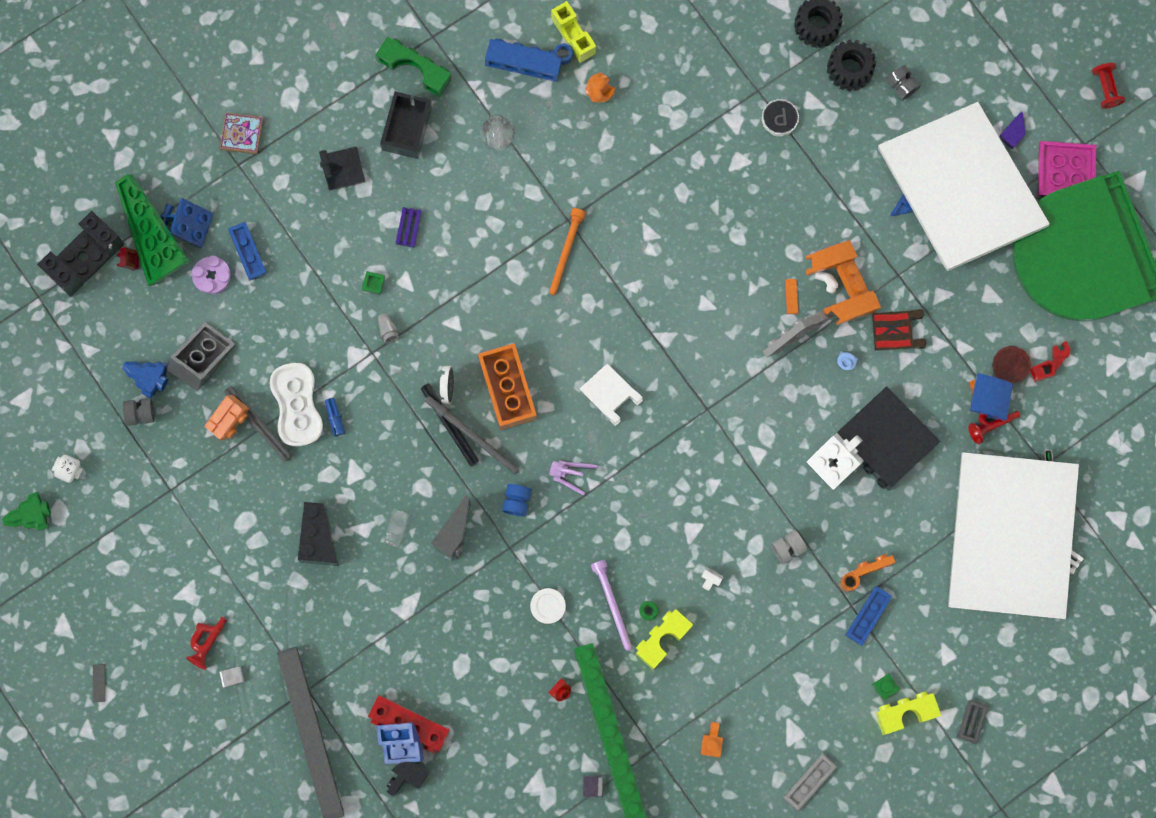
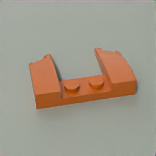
M850 240L806 256V260L812 259V269L806 270L807 276L836 267L850 299L823 310L826 315L832 311L839 318L835 323L836 325L870 315L881 308L874 291H868L854 261L858 256Z

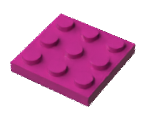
M1049 141L1039 142L1037 197H1045L1057 190L1096 177V145Z

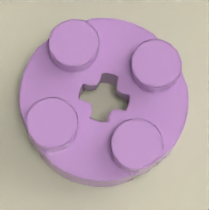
M217 256L201 259L192 269L193 282L197 289L203 293L216 295L223 292L229 285L231 271L226 262ZM210 271L216 272L214 275L215 279L213 280L211 278L207 279Z

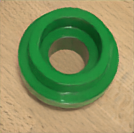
M646 601L640 606L639 613L644 620L651 621L658 616L659 608L656 603ZM651 608L652 614H646L645 609Z

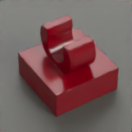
M127 247L120 248V253L117 254V257H120V263L117 266L129 270H138L139 256L137 250Z

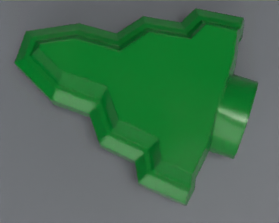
M38 492L30 494L27 500L19 504L18 509L10 511L2 518L3 525L9 527L24 526L27 529L36 528L38 531L48 529L47 517L51 516L50 506L47 501L42 502Z

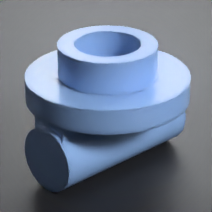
M841 351L837 363L842 369L851 370L856 366L858 358L851 353Z

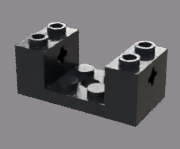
M93 211L78 223L83 231L57 256L50 251L37 264L69 297L73 296L124 245L121 238ZM87 253L88 259L84 262L79 261L80 254Z

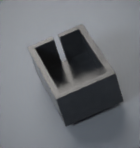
M394 91L380 142L382 151L415 159L419 158L432 109L430 99L414 96V105H412L411 95Z

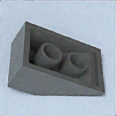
M204 322L170 357L167 370L198 391L217 370L233 349L235 343Z
M467 495L431 542L433 548L451 561L454 558L458 559L464 551L463 546L471 505L470 497Z

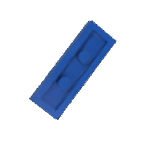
M246 222L228 228L249 281L266 275L267 272Z
M875 586L845 636L862 646L892 598V595Z

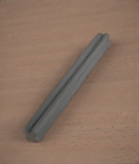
M228 387L224 393L235 396L249 408L246 413L248 415L247 420L284 462L288 461L292 454L234 387Z

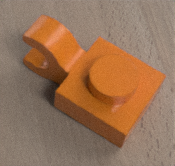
M711 722L709 736L703 735L700 755L720 758L723 738L717 737L719 723Z

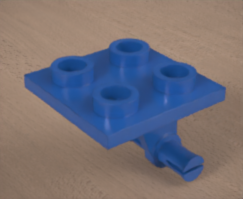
M181 198L176 214L171 215L174 206L166 204L164 213L160 217L166 226L168 222H173L170 229L171 234L202 248L213 213Z

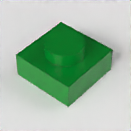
M366 271L362 291L381 295L385 275Z
M889 673L872 684L882 701L900 690Z

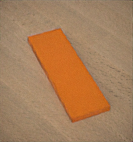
M785 279L787 314H798L796 279Z

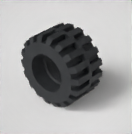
M805 0L803 5H800L794 23L796 35L799 34L800 41L805 40L804 44L808 45L810 43L812 44L811 47L814 48L816 45H819V48H821L824 44L828 46L831 44V41L834 42L843 22L842 12L839 13L841 8L835 6V1ZM821 16L826 19L828 26L816 28L810 24L808 18Z
M847 40L845 44L843 41L832 51L827 64V74H830L829 79L830 81L834 80L833 84L835 86H840L839 89L847 88V91H851L854 88L857 91L860 86L862 88L865 87L871 80L876 66V61H874L875 54H871L872 49L870 47L867 49V44L864 42L859 44V40H855V43L852 40ZM845 59H853L860 64L861 70L849 72L844 69L841 62Z

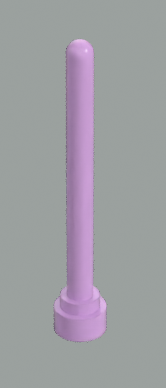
M606 560L591 564L592 570L600 578L624 649L630 651L632 645L606 575V568L608 567Z

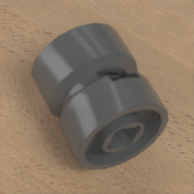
M906 65L896 69L886 79L892 88H896V94L902 101L912 96L921 87L916 78L911 77L912 73Z
M152 398L140 399L139 402L135 400L123 402V415L127 426L138 425L139 421L143 424L155 422Z

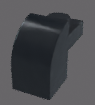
M413 762L400 763L391 770L398 776L396 778L392 777L386 786L389 788L387 793L395 797L405 781L419 789L430 772Z

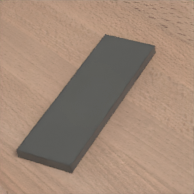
M105 664L93 665V703L105 702Z

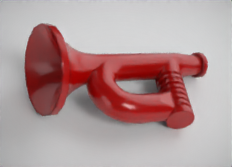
M1015 411L1007 415L1006 421L997 419L993 422L986 420L987 415L979 414L978 421L981 426L970 423L968 426L970 436L976 444H981L987 432L1016 418H1020V413Z
M220 617L215 626L197 623L196 631L190 640V645L198 653L186 657L190 663L203 670L207 669L205 664L206 655L222 631L225 622H227L225 618ZM204 631L210 633L205 643L199 645L198 641Z

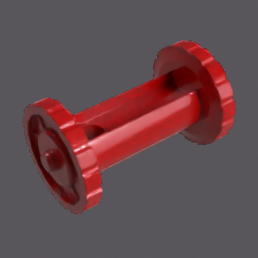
M1113 62L1101 64L1092 69V74L1100 78L1105 100L1101 102V108L1103 109L1117 107L1126 102L1125 96H1118L1112 71L1117 69V66Z

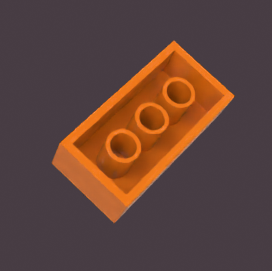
M515 343L479 353V363L500 431L537 420V414Z

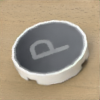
M777 99L765 106L761 121L766 131L768 130L774 136L782 137L789 135L796 128L799 114L797 108L791 102Z
M444 366L442 371H445V375L440 377L441 398H444L441 402L443 404H451L454 393V370L452 366Z

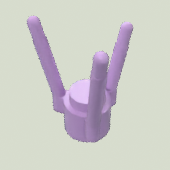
M561 460L559 462L553 461L549 473L550 476L554 477L553 480L562 483L581 495H585V492L561 477L565 478L567 473L583 476L582 472L568 469V467L597 469L598 465L564 462Z

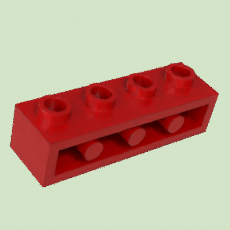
M379 695L368 715L372 719L370 723L376 726L382 724L414 723L420 743L425 745L423 749L433 754L435 751H441L450 732L449 729Z

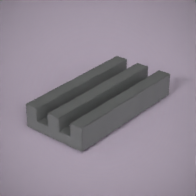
M968 700L956 738L977 744L988 706ZM973 705L975 707L971 716V720L966 735H963ZM981 708L982 711L974 736L970 738L978 710Z

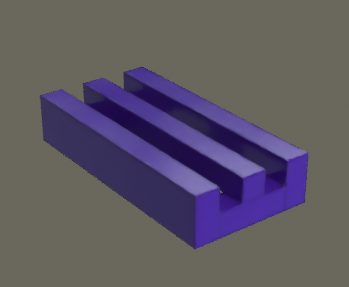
M403 207L396 245L415 248L422 214L421 210ZM406 213H408L409 217L404 241H401ZM413 215H416L412 240L408 242Z

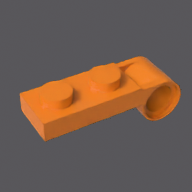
M884 554L876 557V562L869 564L868 561L858 564L856 570L845 574L840 579L841 589L845 592L854 591L860 584L859 577L893 565L895 563L893 555L887 557ZM849 577L854 580L853 587H848L845 584L846 578Z

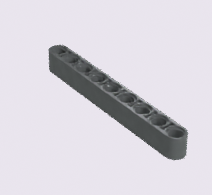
M297 647L277 652L323 818L345 817Z

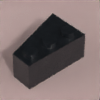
M304 502L298 561L308 564L339 566L326 506L324 503Z

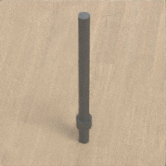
M431 396L426 398L425 402L436 410L435 413L447 419L515 474L519 469L516 465L450 413L444 404L440 405Z

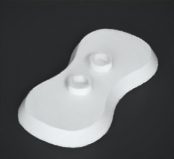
M302 363L282 365L275 369L270 377V388L280 408L278 433L283 442L291 446H303L313 443L321 436L323 429L321 416L313 403L314 375L311 369Z

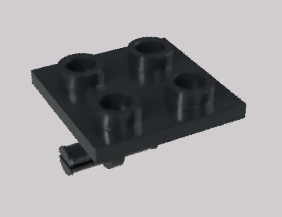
M357 146L327 153L326 150L319 152L321 158L320 167L323 168L329 191L365 182Z

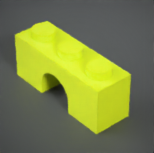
M566 1L552 9L551 19L567 44L571 46L579 63L595 55L596 45L587 31L583 32L580 28L577 16L569 3Z
M676 609L673 612L669 610L662 618L663 624L660 627L656 625L649 632L651 637L647 641L643 639L636 647L638 650L636 655L652 670L667 655L660 647V638L664 635H672L680 641L693 626Z
M927 691L917 694V699L909 701V698L897 701L898 705L891 707L890 704L879 707L880 711L876 712L875 715L882 735L904 729L902 716L905 711L914 712L918 717L919 723L941 716L934 693L928 695Z

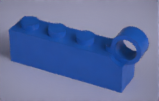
M499 38L495 40L490 39L485 57V66L557 82L561 65L571 62L573 50L566 43H561L556 46L554 51L547 52L534 46L531 48L525 47L517 42L511 44ZM566 50L569 52V56L561 58L558 56V52Z

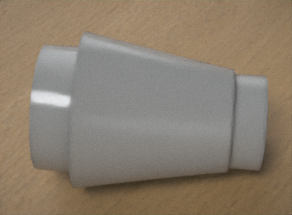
M382 314L378 316L381 339L385 343L396 341L399 338V331L389 315Z

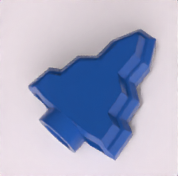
M125 362L122 366L128 377L135 380V385L148 398H152L157 390L162 392L168 383L169 378L165 376L168 365L162 362H157L156 364L151 362L145 364Z

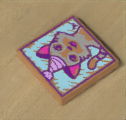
M225 113L220 150L258 155L263 117Z

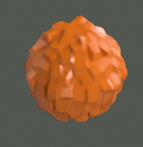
M601 72L592 75L585 88L586 95L590 97L592 102L596 103L609 101L616 89L608 84L610 79Z

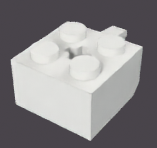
M837 433L807 463L834 490L864 462L857 454L858 450L856 449L863 440L857 435L849 442L847 439L843 440ZM835 458L838 459L837 464L833 462Z

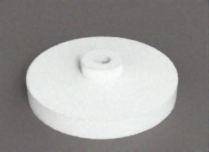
M549 588L538 591L533 596L530 605L534 618L544 624H552L559 621L564 615L566 608L563 596L558 591Z

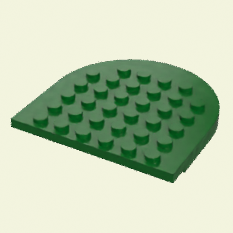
M1120 171L1057 190L1037 202L1049 222V227L1013 242V263L1021 286L1038 306L1060 318L1073 321H1092L1156 301V263Z

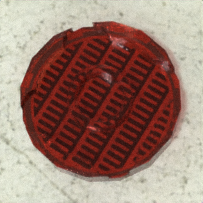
M1006 346L1000 349L994 356L992 362L993 372L999 379L1013 384L1019 383L1027 377L1031 369L1030 357L1023 349L1016 346Z

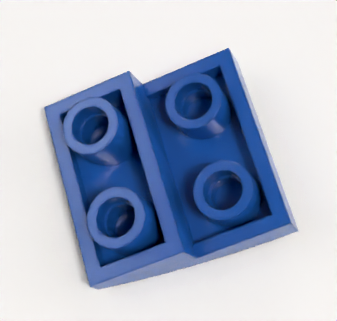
M977 373L970 411L987 415L989 418L1006 421L1013 383Z

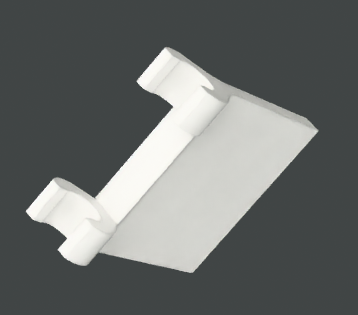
M608 364L580 388V391L614 426L621 422L620 417L615 411L630 398L637 406L643 401V397L627 384Z

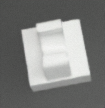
M706 567L701 576L706 579L702 587L709 591L713 583L719 586L724 576Z

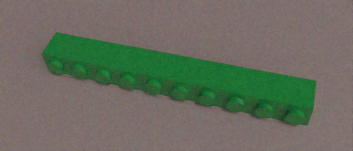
M591 643L574 648L575 657L624 817L646 818L594 645Z

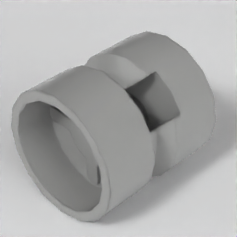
M795 529L787 533L784 539L779 538L771 543L775 555L783 565L793 560L794 555L798 557L807 551L803 539Z

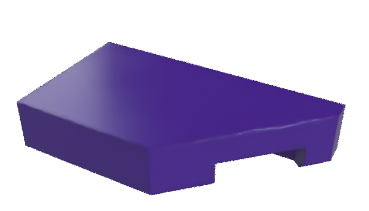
M1020 112L999 136L1000 140L1011 149L1025 136L1023 112Z

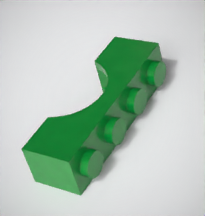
M387 36L375 54L377 62L391 70L402 65H411L419 69L424 76V89L439 98L451 81V73L447 68L435 65L433 60L426 56L423 58L418 55L415 49L411 47L406 48L396 38L391 39Z

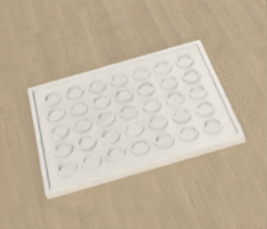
M978 102L878 145L881 155L947 271L1049 227L1048 220Z
M961 453L948 607L1066 619L1079 464Z

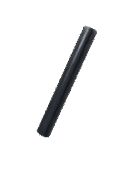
M429 383L421 387V391L426 398L431 396L440 405L442 404ZM437 415L470 466L477 464L479 460L460 430L443 416Z

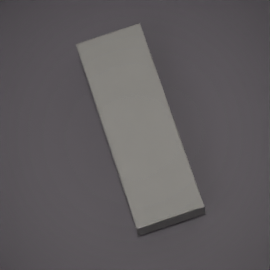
M822 753L786 793L783 799L796 811H799L837 766Z

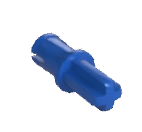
M335 398L326 399L325 405L329 416L327 420L330 421L333 436L345 434L341 420L342 414H339Z

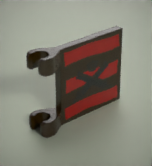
M923 309L872 313L875 351L924 349L927 345L926 339L912 340L911 319H923Z

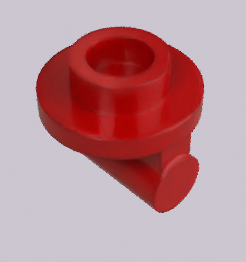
M561 678L548 693L555 700L561 702L570 696L571 687Z

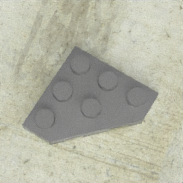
M820 310L814 315L810 314L804 319H798L793 323V328H787L781 332V337L778 340L775 338L767 343L768 347L762 352L766 358L779 353L783 348L803 338L805 334L822 326L834 315L831 311L826 315Z

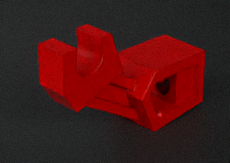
M1067 341L1061 344L1063 351H1060L1057 345L1052 347V358H1054L1052 361H1045L1030 369L1035 383L1052 378L1064 359L1069 357L1070 347ZM1042 367H1049V374L1045 375Z

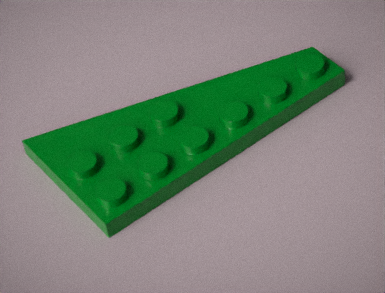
M126 174L116 181L115 184L148 286H154L190 263V261L134 176Z

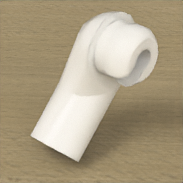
M823 271L815 274L814 279L824 281L827 284V292H836L838 282L832 274Z

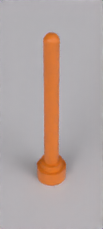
M572 208L570 214L572 223L549 290L551 295L557 293L579 223L584 221L586 212L578 208Z

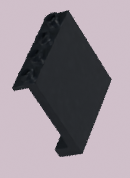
M887 386L837 432L843 440L847 439L849 442L857 435L863 440L856 447L858 450L857 454L864 460L862 463L864 465L863 469L867 474L873 475L877 479L876 482L882 489L886 488L888 491L941 442Z

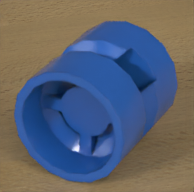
M508 484L505 493L508 499L504 500L502 512L526 517L528 506L525 502L530 500L532 489L521 485Z

